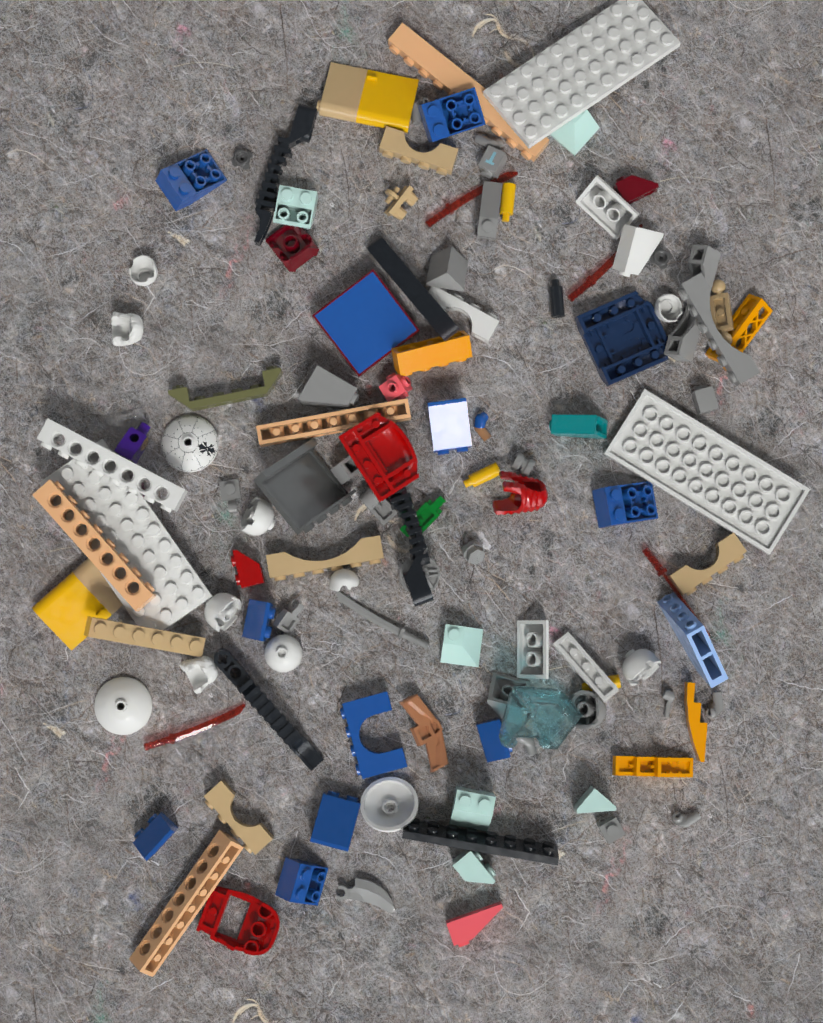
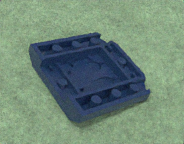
M636 291L575 317L577 329L601 380L607 387L668 360V356L664 354L668 337L654 312L653 305L641 298Z

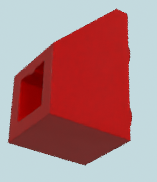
M233 550V555L230 557L233 567L236 566L238 574H235L237 585H241V588L244 589L264 584L265 579L261 564L240 551Z

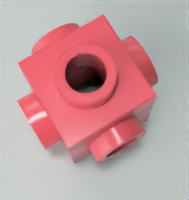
M396 373L385 378L387 381L379 386L387 402L405 399L409 396L408 392L413 389L411 381L407 376Z

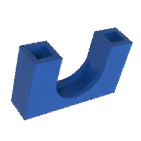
M388 691L342 703L343 707L340 708L342 719L347 720L348 726L345 727L347 737L352 738L353 745H350L352 756L357 757L358 764H355L358 776L361 775L362 779L408 767L403 747L385 752H373L367 749L360 739L361 725L368 717L392 710Z

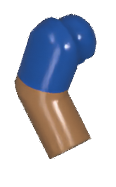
M482 412L475 417L474 430L485 442L491 437V434L485 428L489 417L485 412Z

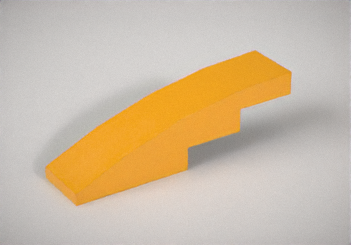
M685 682L684 705L689 737L697 761L704 762L708 723L700 722L701 703L694 702L695 683Z
M613 755L612 775L693 777V758Z

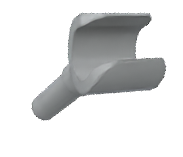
M665 689L662 698L667 700L664 717H669L670 706L675 698V694L673 691Z

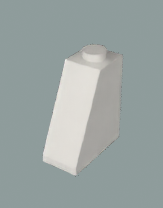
M624 224L612 269L618 270L619 275L630 277V274L639 275L662 240L664 233Z

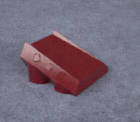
M284 225L266 239L267 244L289 272H296V269L312 257L317 256L319 248L314 243L312 237L300 227Z

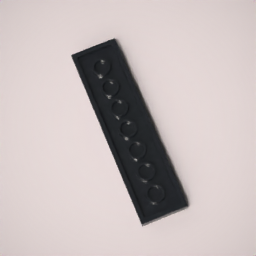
M414 818L408 826L403 828V839L558 866V847L549 841L540 843L535 842L531 838L517 839L513 835L500 836L492 831L483 833L478 832L474 828L460 829L452 824L443 826L435 821H429L428 823L420 822L417 818Z

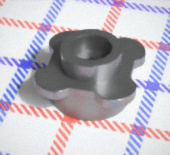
M240 148L236 149L232 165L234 167L240 166L247 170L250 167L249 162L253 158V154Z
M658 247L655 249L654 256L650 258V263L658 265L662 270L666 269L668 261L672 259V254Z

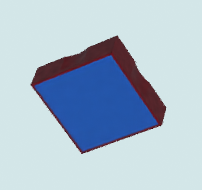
M374 269L312 315L313 320L339 350L342 358L358 378L392 352L391 348L401 346L420 331Z

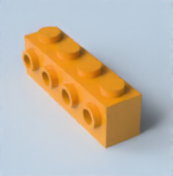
M464 330L458 331L446 342L438 336L391 348L395 371L402 376L412 375L416 371H428L431 367L435 366L444 367L454 361L463 362L467 358L473 357L470 336Z

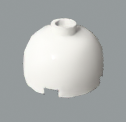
M257 496L250 502L253 506L250 509H246L240 523V531L252 536L264 534L267 530H271L275 524L272 506L266 500Z
M229 593L214 595L205 602L204 617L206 622L218 632H220V629L223 631L227 630L238 617V615L234 614L237 608L241 610V601Z
M287 634L271 638L264 650V658L267 665L272 670L280 673L294 670L300 664L303 657L300 643L294 637Z
M632 649L625 655L626 659L623 661L622 672L631 686L639 684L637 680L643 678L645 681L660 667L657 663H661V661L650 650L638 649L635 651Z

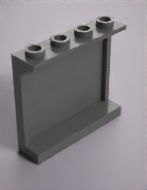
M314 438L263 470L254 479V482L297 535L303 531L305 533L309 532L315 527L314 523L316 522L318 524L322 523L328 518L327 514L333 515L340 509L339 506L341 504L346 506L353 500L351 496L356 492L354 489L348 493L313 450L318 444Z

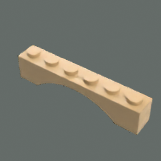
M378 535L361 538L346 553L328 560H303L293 557L286 552L266 555L269 577L271 579L274 578L275 581L286 580V576L289 575L299 578L304 577L306 572H312L313 575L324 573V569L329 568L332 571L343 569V566L350 565L351 568L361 567L363 562H369L370 565L381 563L380 559H384L381 538Z
M87 616L84 636L198 657L203 655L206 638L91 616Z

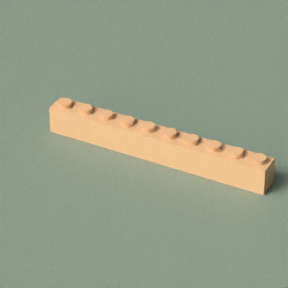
M401 23L388 39L389 50L393 54L402 56L408 66L417 68L418 73L422 77H428L432 80L433 85L437 89H443L448 93L447 96L475 87L485 123L492 128L491 131L496 136H502L506 139V143L511 148L515 149L516 147L521 151L520 154L526 160L531 159L534 162L548 146L549 139L546 137L531 148H528L483 96L485 88L404 23Z

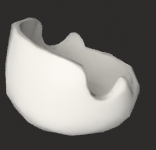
M140 255L133 259V265L129 268L132 282L139 286H148L156 280L158 276L157 265L150 256Z
M663 294L656 300L654 312L658 319L663 322H676L683 313L682 303L679 297L674 294Z
M339 569L331 575L329 589L340 591L342 586H347L348 590H350L352 587L359 585L360 579L351 570Z

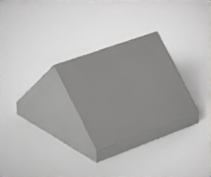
M453 246L432 255L426 286L463 292L468 261Z

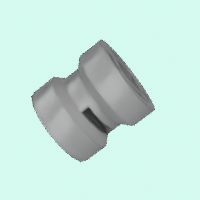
M519 452L511 470L519 471L522 476L528 477L536 461L525 458V455Z

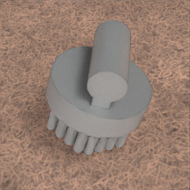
M475 539L460 547L463 557L469 563L477 565L484 560V548Z

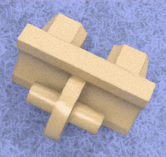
M410 185L408 187L404 186L401 191L397 186L393 191L387 188L385 193L388 197L385 202L390 205L384 213L402 220L407 214V211L401 207L403 202L405 201L409 206H413L418 200V197L412 192L414 189Z

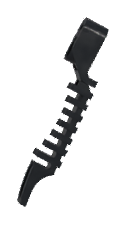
M299 104L290 136L287 138L278 137V146H274V154H271V163H268L267 167L268 172H265L264 175L265 181L262 180V190L259 189V199L256 198L255 211L260 218L259 230L254 240L257 246H261L273 219L272 212L270 211L275 212L276 203L272 202L277 201L275 193H277L278 188L276 185L280 181L278 176L282 175L283 172L281 167H286L287 165L285 157L292 159L291 148L301 142H310L318 114L317 109L314 107Z
M403 487L389 496V500L392 504L391 509H397L398 518L402 517V523L407 527L406 531L411 544L409 549L410 558L414 561L409 571L403 573V577L413 604L416 607L434 600L422 569L424 565L430 564V558L411 495L407 493L406 487Z
M225 648L216 650L214 653V663L235 685L240 694L244 695V698L257 710V713L260 716L262 715L264 721L270 724V727L283 739V742L288 744L289 748L312 771L324 758L302 733L299 734L298 728L296 726L293 727L292 722L287 720L283 713H280L279 708L273 705V701L267 698L264 691L260 690V686L254 683V680L230 651ZM219 654H221L222 656L225 654L227 655L225 662L223 660L218 661ZM235 667L241 670L240 675L236 677L230 674V670Z

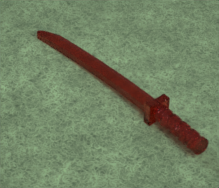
M506 172L500 175L498 179L494 178L489 182L503 183L516 177L518 172ZM483 185L465 194L453 203L449 204L448 202L445 204L443 210L425 222L426 226L430 228L446 217V215L454 214L456 209L481 195Z
M616 252L594 274L589 275L580 287L567 296L570 302H573L589 287L595 286L596 281L613 266Z
M648 547L642 552L651 562V565L654 566L657 575L664 577L679 599L695 615L665 574L667 569L663 568Z
M242 704L220 716L181 732L171 733L169 736L144 743L145 751L170 743L175 744L176 741L225 722L239 715L246 705Z

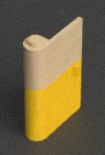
M331 62L322 99L318 100L316 109L319 111L320 116L380 128L388 126L408 133L419 80Z
M87 558L37 602L32 609L72 651L87 638V636H84L87 616L108 619L123 604L98 568Z

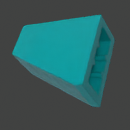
M552 414V420L549 422L551 434L556 436L607 439L608 420L597 415Z

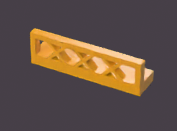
M748 294L732 316L734 330L728 331L733 339L731 346L742 353L772 313V309L762 298ZM763 308L765 311L758 317L760 309ZM752 323V329L750 332H747V327ZM741 338V344L739 347H736V342ZM709 347L705 355L709 359L718 362L716 351Z

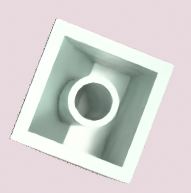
M456 786L449 824L487 831L493 816L496 800L495 794Z

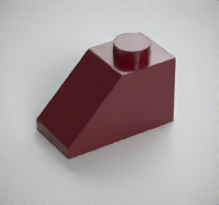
M624 175L616 180L613 189L627 203L632 204L656 192L659 185L656 182L634 175L629 177Z

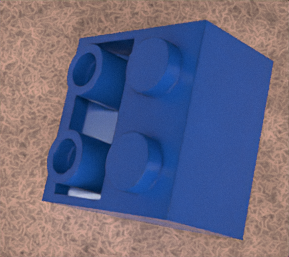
M249 599L242 637L258 641H267V638H271L272 627L269 625L270 620L275 618L276 613L273 603Z
M495 718L476 724L487 763L511 757L510 752H513L510 740H506L504 736L507 733L504 721Z
M286 857L275 895L288 902L318 906L328 867Z

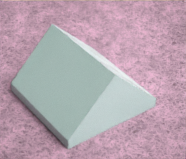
M590 786L575 803L573 809L579 814L616 811V806L593 786Z

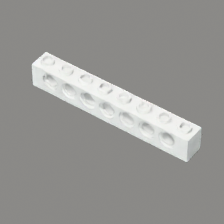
M50 419L46 420L37 437L42 442L40 445L51 451L53 447L59 450L58 455L66 459L69 456L76 459L75 464L83 468L86 465L93 468L91 472L100 477L103 474L109 476L110 482L117 486L120 483L126 485L127 491L135 495L137 492L143 494V499L152 504L157 501L161 504L160 508L169 513L172 510L178 511L188 492ZM64 436V443L57 445V438ZM80 444L82 447L81 452L74 454L73 448ZM98 453V461L91 463V455ZM115 462V470L108 472V464ZM132 471L133 478L126 481L124 479L125 473ZM149 480L150 487L143 490L141 487L142 482ZM161 489H166L168 492L164 499H160L158 496Z

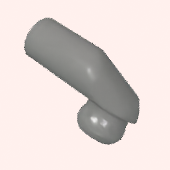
M426 97L420 98L414 103L412 110V123L414 125L422 123L417 105L429 102V99Z
M722 692L712 693L713 703L705 711L707 718L715 719L723 711Z
M518 731L513 734L514 742L524 744L528 755L537 753L534 739L530 734L524 731Z
M696 810L688 816L680 812H675L672 815V822L685 828L701 819Z

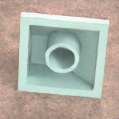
M585 110L550 135L575 156L600 127L589 111Z
M445 624L440 662L479 667L483 629Z

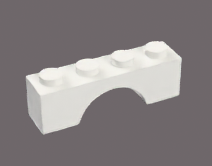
M430 288L429 293L445 312L459 311L463 313L471 323V335L487 344L489 343L499 325L496 315L480 311L481 308L474 303L467 304L461 296L447 293V289Z

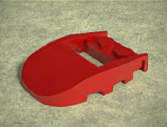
M216 886L207 899L196 931H204L210 935V939L223 944L232 951H242L245 954L254 956L262 955L271 949L280 928V918L272 906L243 891ZM231 895L251 903L237 939L217 932Z

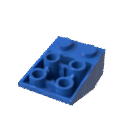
M475 87L417 105L428 142H434L486 125Z
M206 149L161 169L155 181L175 211H178L193 204L225 183L227 179Z
M649 481L592 490L599 528L658 519L653 485Z

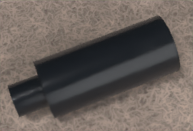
M559 279L551 280L552 286L549 287L551 318L565 317L563 286H559Z

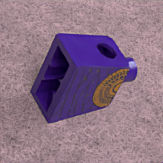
M141 422L137 429L130 427L114 452L137 464L149 443L146 435L151 427L144 422Z

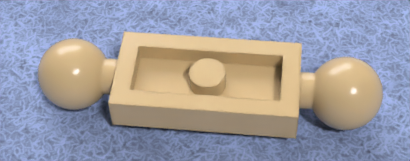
M716 279L711 289L715 295L710 296L711 315L717 330L731 345L733 339L728 331L734 330L730 296L728 292L723 293L726 288L724 281Z

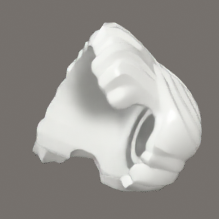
M113 312L111 315L113 345L126 346L141 340L144 330L141 317L132 313Z
M209 656L185 660L179 664L182 671H185L189 678L193 691L196 694H200L218 676L217 666Z

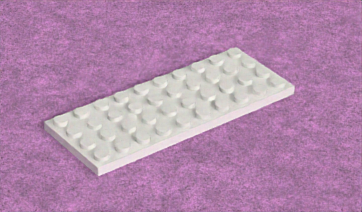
M618 0L485 89L483 96L524 144L531 148L680 47V41L643 0Z
M644 389L604 455L730 532L735 533V535L768 555L773 551L810 491L808 487Z
M104 439L96 442V444L111 451ZM94 453L90 457L91 463H95L99 459L98 453ZM72 459L39 482L42 487L49 479L54 482L59 481L65 488L63 492L67 496L71 495L77 501L76 507L80 511L83 509L91 517L89 521L93 525L97 524L103 530L101 535L106 540L109 538L116 545L114 549L118 554L122 552L128 558L129 562L127 564L131 568L135 567L142 574L140 577L144 583L148 581L155 589L153 593L156 597L138 612L130 606L103 575L138 626L166 630L213 597L148 502L143 499L141 493L137 492L135 495L127 491V486L122 483L117 486L110 482V477L105 474L102 477L91 472L93 468L87 465L83 468L75 464L76 459ZM111 462L107 466L108 472H112L116 468L115 462ZM126 472L124 475V479L126 481L131 480V478ZM60 496L54 498V506L61 504ZM72 510L66 513V519L70 521L74 518ZM81 525L79 533L84 535L87 532V526ZM98 539L92 541L91 546L94 550L100 546ZM111 553L107 554L104 558L106 564H110L113 561ZM120 568L117 572V576L122 579L126 575L124 568ZM136 582L130 586L132 593H136L139 590V585Z

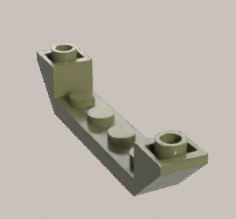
M269 366L266 367L265 371H262L265 385L263 387L261 384L250 386L248 390L237 388L231 390L232 393L229 394L218 392L212 394L213 397L209 398L198 396L194 398V401H191L189 389L183 385L173 386L172 390H168V394L190 410L198 411L266 397L270 394L283 373L281 367Z

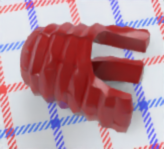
M499 472L500 479L515 482L504 481L502 483L503 490L512 493L507 499L494 500L492 502L496 515H506L507 513L512 515L513 513L520 514L521 512L538 511L546 504L548 492L542 481L533 477H523L515 472Z

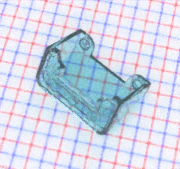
M514 686L508 696L499 732L500 743L506 748H514L517 744L516 737L537 738L542 748L558 749L582 715L570 699L558 689Z

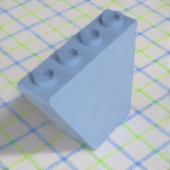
M674 592L665 595L661 600L657 601L690 661L706 683L713 688L727 680L726 672L706 629Z

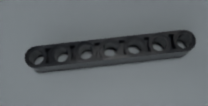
M381 236L366 247L445 342L460 330Z

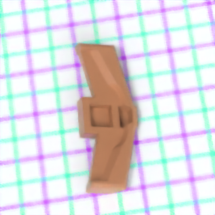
M418 694L400 701V705L403 706L416 723V726L410 728V731L417 746L426 745L430 772H435L448 765L449 762L442 733L443 728L439 720L435 718Z

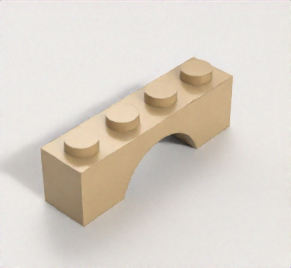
M388 126L385 128L379 147L380 153L386 158L392 159L396 157L405 164L415 163L418 164L419 168L429 170V168L434 169L436 173L444 176L452 174L459 150L458 148L440 143L430 152H417L407 144L404 131Z
M730 533L715 544L716 556L708 568L696 570L688 565H683L668 576L680 595L686 593L689 596L697 590V585L700 583L705 585L713 579L711 577L716 572L718 574L723 573L728 569L727 565L732 561L737 563L744 558L743 554L747 551L735 533Z
M223 779L204 795L206 798L204 802L211 810L214 808L219 813L217 817L223 824L228 823L232 828L230 830L237 839L240 837L243 840L244 848L250 854L253 852L256 855L273 840L274 836L262 823L248 825L236 818L232 808L236 793Z

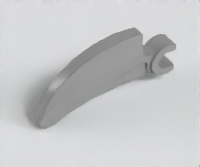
M356 877L353 887H347L345 884H339L338 889L345 891L343 895L337 894L336 898L338 900L352 899L378 906L388 913H393L395 910L390 895L382 886L374 881Z

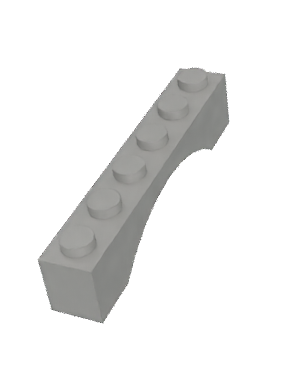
M693 245L688 261L690 279L702 273L712 289L721 253L708 245ZM688 304L680 323L668 336L664 351L665 355L676 361H693L700 334L699 322L696 317H692L689 313Z
M702 273L682 283L678 287L679 296L683 301L686 300L689 306V313L692 317H696L699 322V330L702 334L705 333L709 339L707 341L708 345L712 350L716 351L719 364L726 368L729 381L738 386L760 373L751 356L732 347L717 330L710 311L711 288Z

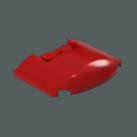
M377 412L338 436L377 500L381 502L419 478V473L417 474V457L407 436L392 420L380 416L381 413Z

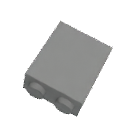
M317 365L299 395L298 400L300 404L305 406L346 410L350 409L351 406L355 407L360 397L358 388Z

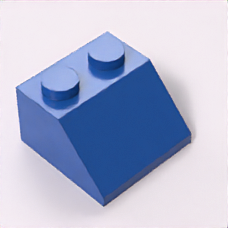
M163 812L159 815L155 813L147 821L149 826L145 830L141 828L134 835L136 840L133 844L146 861L179 828Z

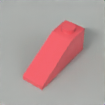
M501 901L446 920L453 945H458L459 947L468 945L469 941L503 908Z

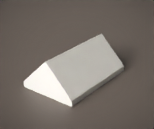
M598 175L576 200V203L616 240L621 237L624 224L632 225L639 216V213Z
M517 620V678L549 679V620Z

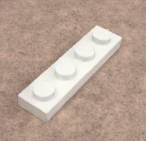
M569 632L553 643L558 652L604 703L619 691L617 686Z

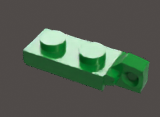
M439 496L434 502L431 500L425 502L416 512L422 533L440 516L442 512L440 507L446 502L442 496ZM403 525L399 530L409 537L406 531L407 527Z

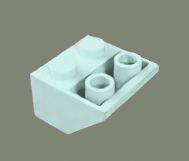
M279 185L273 223L311 229L318 201L317 191Z
M465 849L452 860V866L464 881L494 884L496 882L494 877L496 875L495 871L488 863L485 865L482 862L483 856L480 852Z

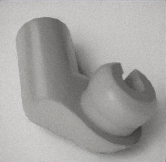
M478 134L475 138L476 143L486 148L490 145L502 150L504 142L499 138L492 140L481 134Z

